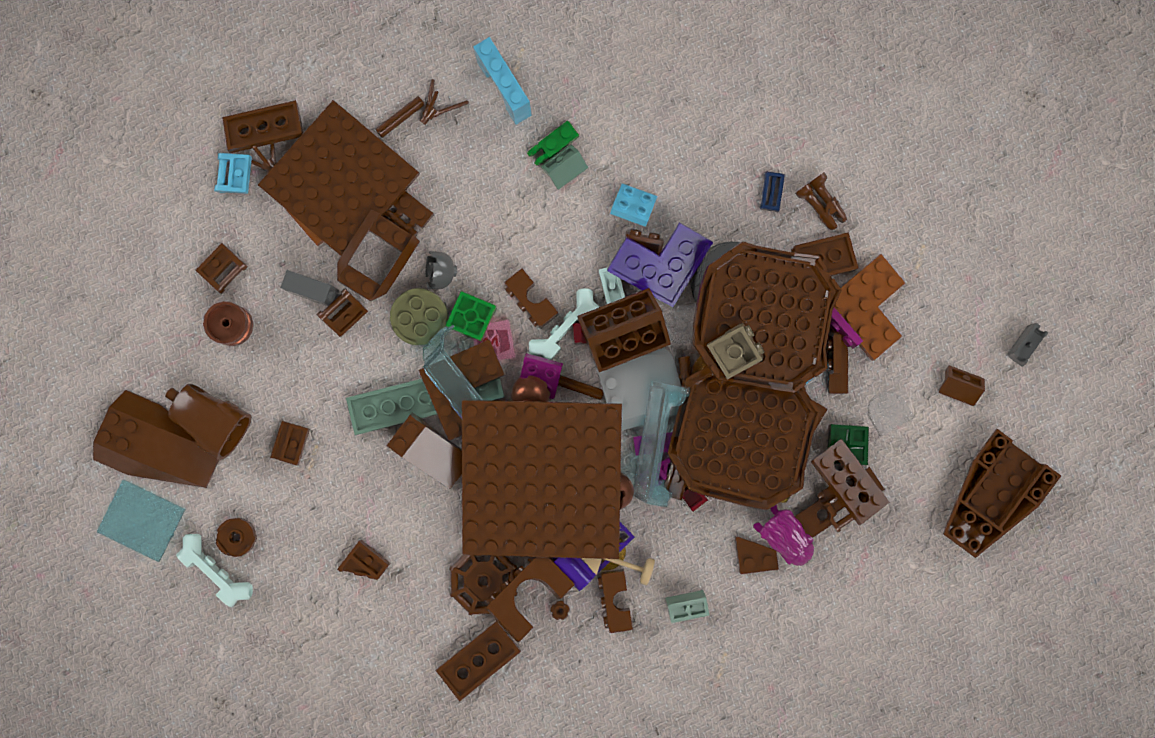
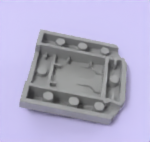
M665 348L658 349L600 373L596 367L606 403H622V431L677 415L683 389L673 357Z

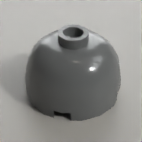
M429 251L431 256H427L425 275L430 280V282H426L428 289H443L449 286L453 277H456L457 266L453 264V260L446 253Z

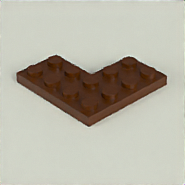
M490 339L419 370L449 441L462 436V400H474L470 390L505 375Z

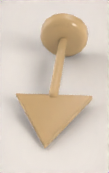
M582 558L597 575L602 559ZM648 558L643 567L619 559H604L640 571V583L646 586L649 583L655 564V559Z

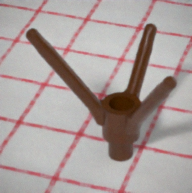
M431 79L427 104L419 121L426 125L433 117L467 105L469 101L466 100L447 108L436 110L433 106L439 92L435 91L433 95L435 80Z
M270 144L271 158L268 160L256 146H252L263 163L252 160L251 164L260 167L268 173L276 164L275 145Z

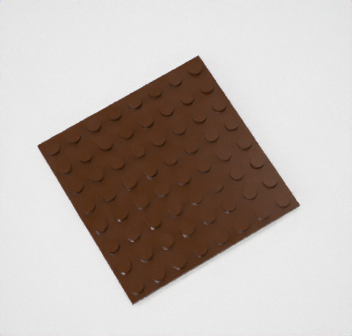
M462 400V554L619 559L622 403Z

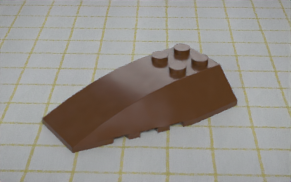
M125 390L109 406L93 441L94 461L130 476L207 488L219 462L213 455L199 448L195 439L168 417L169 411L164 406L128 390Z

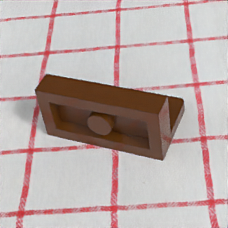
M948 365L945 370V381L939 388V393L975 406L985 391V379Z

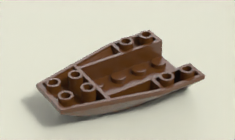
M999 429L993 432L973 459L943 532L944 536L974 558L978 557L1036 510L1061 477L1059 473L1048 465L1037 462L1012 443L1014 440Z

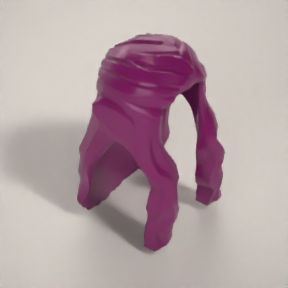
M777 505L771 507L770 511L775 516L769 519L764 527L760 522H756L753 528L761 534V538L765 539L774 550L781 554L786 563L796 566L805 565L814 554L813 538L805 533L801 523L794 517L791 510L784 509L779 511Z

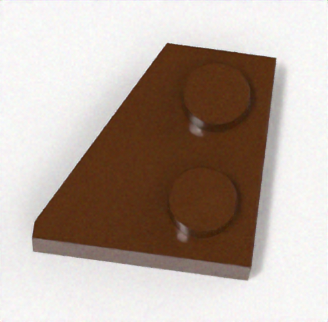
M735 536L739 574L779 570L776 550Z
M359 540L337 570L378 580L391 563L363 540Z

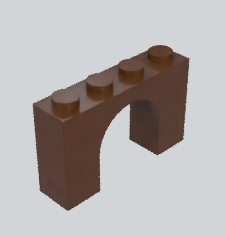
M529 557L527 559L529 563L525 568L521 565L513 573L516 577L511 582L506 580L500 586L502 591L497 596L493 594L486 601L488 605L485 609L517 642H520L534 628L515 606V592L522 582L526 580L539 581L558 600L562 599L575 585L549 557Z

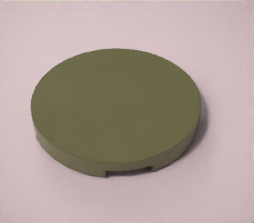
M424 288L409 289L400 294L391 307L390 322L393 331L402 341L408 344L425 345L432 343L446 329L448 321L446 305L431 290Z

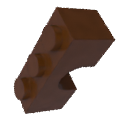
M523 268L504 282L507 286L505 291L511 298L513 296L516 297L519 301L516 303L523 313L525 311L528 312L531 316L528 319L534 327L539 326L542 329L559 315L547 298L540 303H532L527 299L528 291L535 284Z
M624 569L601 572L598 584L599 589L604 591V597L600 598L602 609H606L607 616L603 617L605 628H609V633L633 630L630 609L618 608L613 603V598L618 592L627 591Z

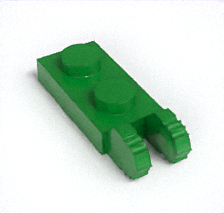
M567 120L538 142L527 154L531 157L542 149L545 154L538 157L534 162L536 166H539L579 138V134Z

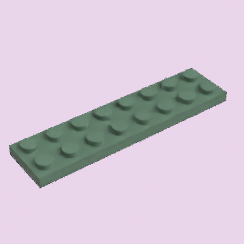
M500 377L470 390L474 400L505 398ZM422 379L346 398L354 435L403 424L412 412L421 419L437 415Z

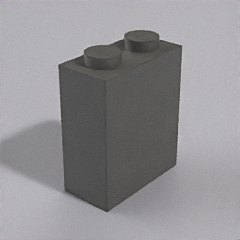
M289 270L286 271L280 287L290 294L325 306H329L340 295L338 294L339 290L330 284Z

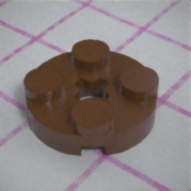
M243 518L228 519L217 529L216 545L227 556H243L251 551L257 541L253 525ZM234 532L236 534H240L239 542L237 540L234 542L232 541V538L234 537Z

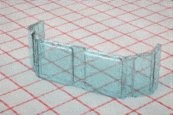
M452 325L448 328L440 329L423 347V368L462 419V400L483 399L444 351V338L455 327Z

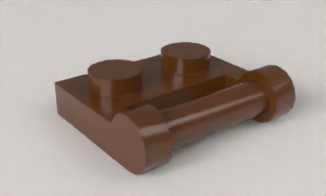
M221 243L195 271L216 291L223 294L229 283L242 270L245 271L248 266L225 244ZM232 262L236 264L220 283L215 281Z
M344 288L341 294L323 311L320 310L316 315L339 337H342L368 310ZM348 299L349 302L329 319L328 316Z

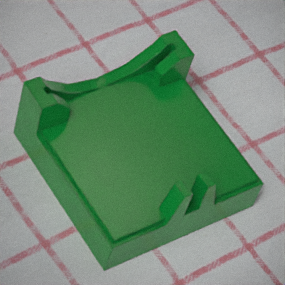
M461 291L446 323V327L459 332L461 335H466V337L482 342L497 307Z

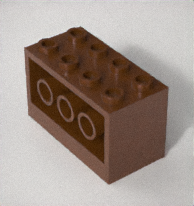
M650 288L577 316L589 352L599 373L671 345L662 310Z

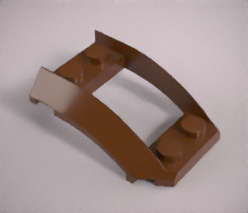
M370 210L337 262V281L368 301L375 300L387 294L420 241L414 235L412 236L381 216L380 213ZM368 232L402 252L381 285L348 265Z

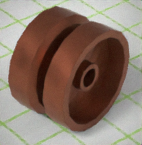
M223 301L214 304L207 310L204 315L203 326L205 333L213 341L227 346H237L249 339L253 331V320L249 312L243 307L232 302Z

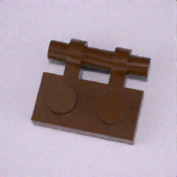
M406 191L393 205L398 210L395 213L388 210L385 214L389 221L415 237L418 232L414 227L418 225L423 229L434 216L432 211ZM403 214L410 219L409 223L401 219Z

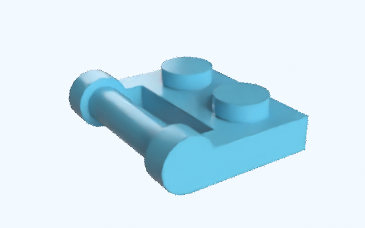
M218 153L219 168L217 185H215L214 191L219 193L248 194L252 156ZM230 161L228 185H225L227 162Z

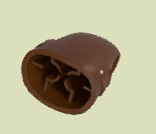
M187 384L180 392L170 388L165 395L166 398L173 402L169 409L168 417L193 437L199 448L213 455L218 460H223L235 450L247 432L252 420L251 414L241 410L239 406L228 400L218 399L194 384Z

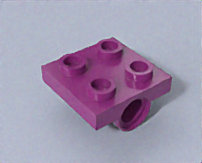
M526 353L520 378L535 376L542 379L548 385L547 388L550 391L549 398L554 399L563 363Z

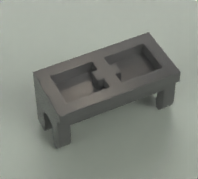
M1038 323L1028 325L1006 356L1023 367L1043 338L1048 335V332L1039 330L1041 326Z

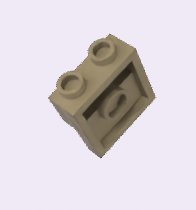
M744 323L728 330L724 335L707 344L727 379L763 360L762 354L764 350L759 342L755 344L752 339L754 333L749 325L745 327Z

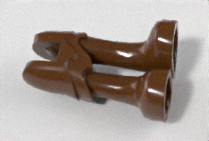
M823 172L795 194L798 198L805 199L817 212L820 221L829 230L833 231L837 228V224L831 215L834 214L840 223L846 222L847 217L835 196L832 197L826 189L827 175ZM813 190H815L816 193L825 202L824 207L814 195Z

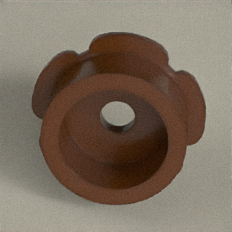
M557 601L551 606L550 611L554 619L564 620L568 617L570 608L564 601Z

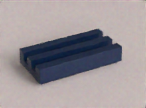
M765 172L760 210L780 211L785 174ZM769 176H771V177H772V182H771V188H770L769 202H768V205H765V203H766V196H767V190H768V183H769ZM776 177H778L780 179L777 192L776 206H772Z

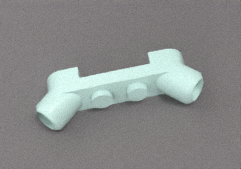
M584 288L576 292L577 309L574 312H568L563 318L565 322L561 326L556 325L551 330L550 334L552 335L549 339H531L529 341V354L552 360L560 352L561 347L557 343L573 327V324L577 323V316L600 307L593 301V291L591 289Z
M186 534L183 537V548L176 554L177 558L187 568L196 565L220 588L216 596L224 604L233 607L238 600L250 599L253 594L252 584L250 582L234 583L224 569H219L215 565V560L202 552V536L200 534Z

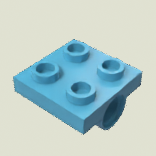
M621 184L610 214L646 227L657 196Z

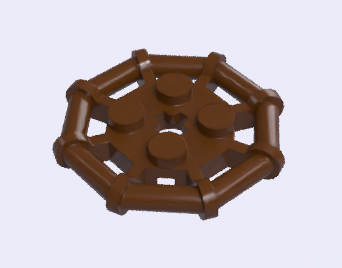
M463 554L453 566H450V597H453L468 612V615L490 614L485 609L486 606H476L477 602L487 601L493 594L497 596L502 591L500 586L503 584L504 574L509 572L510 582L516 577L513 573L518 567L506 556L491 555L489 561H477L476 556L481 555ZM496 557L506 569L501 571L493 563L494 558ZM471 558L473 564L467 571L461 570L460 568ZM458 574L464 576V587L458 589ZM480 576L488 578L487 582L489 584L487 586L485 584L479 585ZM466 592L473 599L472 605L461 593Z

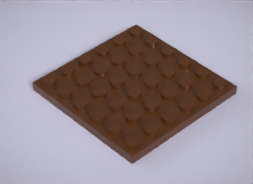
M332 100L260 181L258 186L342 256L370 210L384 216L420 173L337 102Z

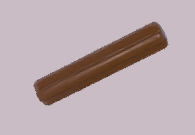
M417 96L378 126L376 132L380 137L386 136L424 106L423 100Z
M560 375L558 386L598 400L602 399L604 394L602 389Z

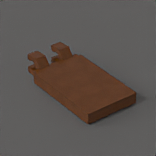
M849 232L798 244L791 249L792 253L820 256L830 276L859 269Z

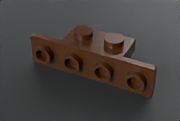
M831 327L829 328L826 350L828 351V393L848 394V346L842 341L843 337L838 332L833 331Z

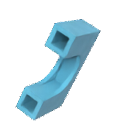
M488 37L473 46L478 65L486 78L491 77L504 100L506 110L515 125L532 116L530 101L491 38Z

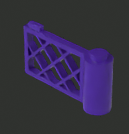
M621 522L620 531H624L629 537L624 542H619V552L635 538ZM552 557L554 563L575 584L574 587L578 591H581L596 576L580 558ZM605 560L602 564L600 563V566H599V569H598L597 574H598L610 561Z

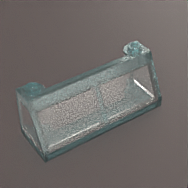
M651 381L633 487V496L647 504L668 507L671 502L673 492L665 488V481L658 479L670 407L683 404L685 398L689 397L690 387Z

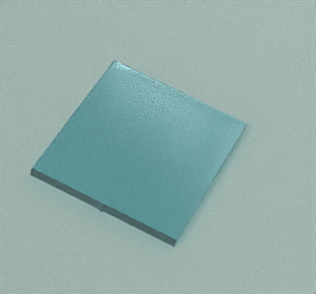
M122 480L111 504H109V508L97 533L160 562L186 509L133 483Z

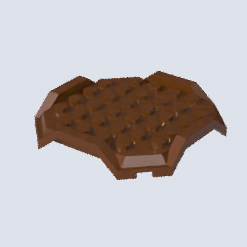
M742 241L706 267L699 286L693 320V346L717 380L795 393L813 377H817L828 369L826 344L832 311L842 290L835 279L831 278L820 256L771 249ZM744 323L745 327L747 325L751 327L754 333L752 339L755 344L758 342L761 344L764 350L762 354L763 360L727 379L707 344L724 335L728 330Z
M706 367L686 379L667 454L688 490L744 507L768 510L803 489L811 442L821 412L807 394L804 386L795 393L717 380L710 369Z

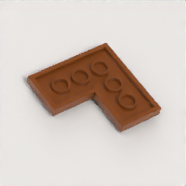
M882 254L878 255L840 287L842 291L834 306L863 340L859 346L871 361L877 359L902 337L878 308L879 305L905 284Z

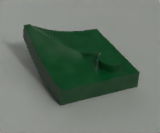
M830 424L827 449L842 439L862 466H867L869 427Z

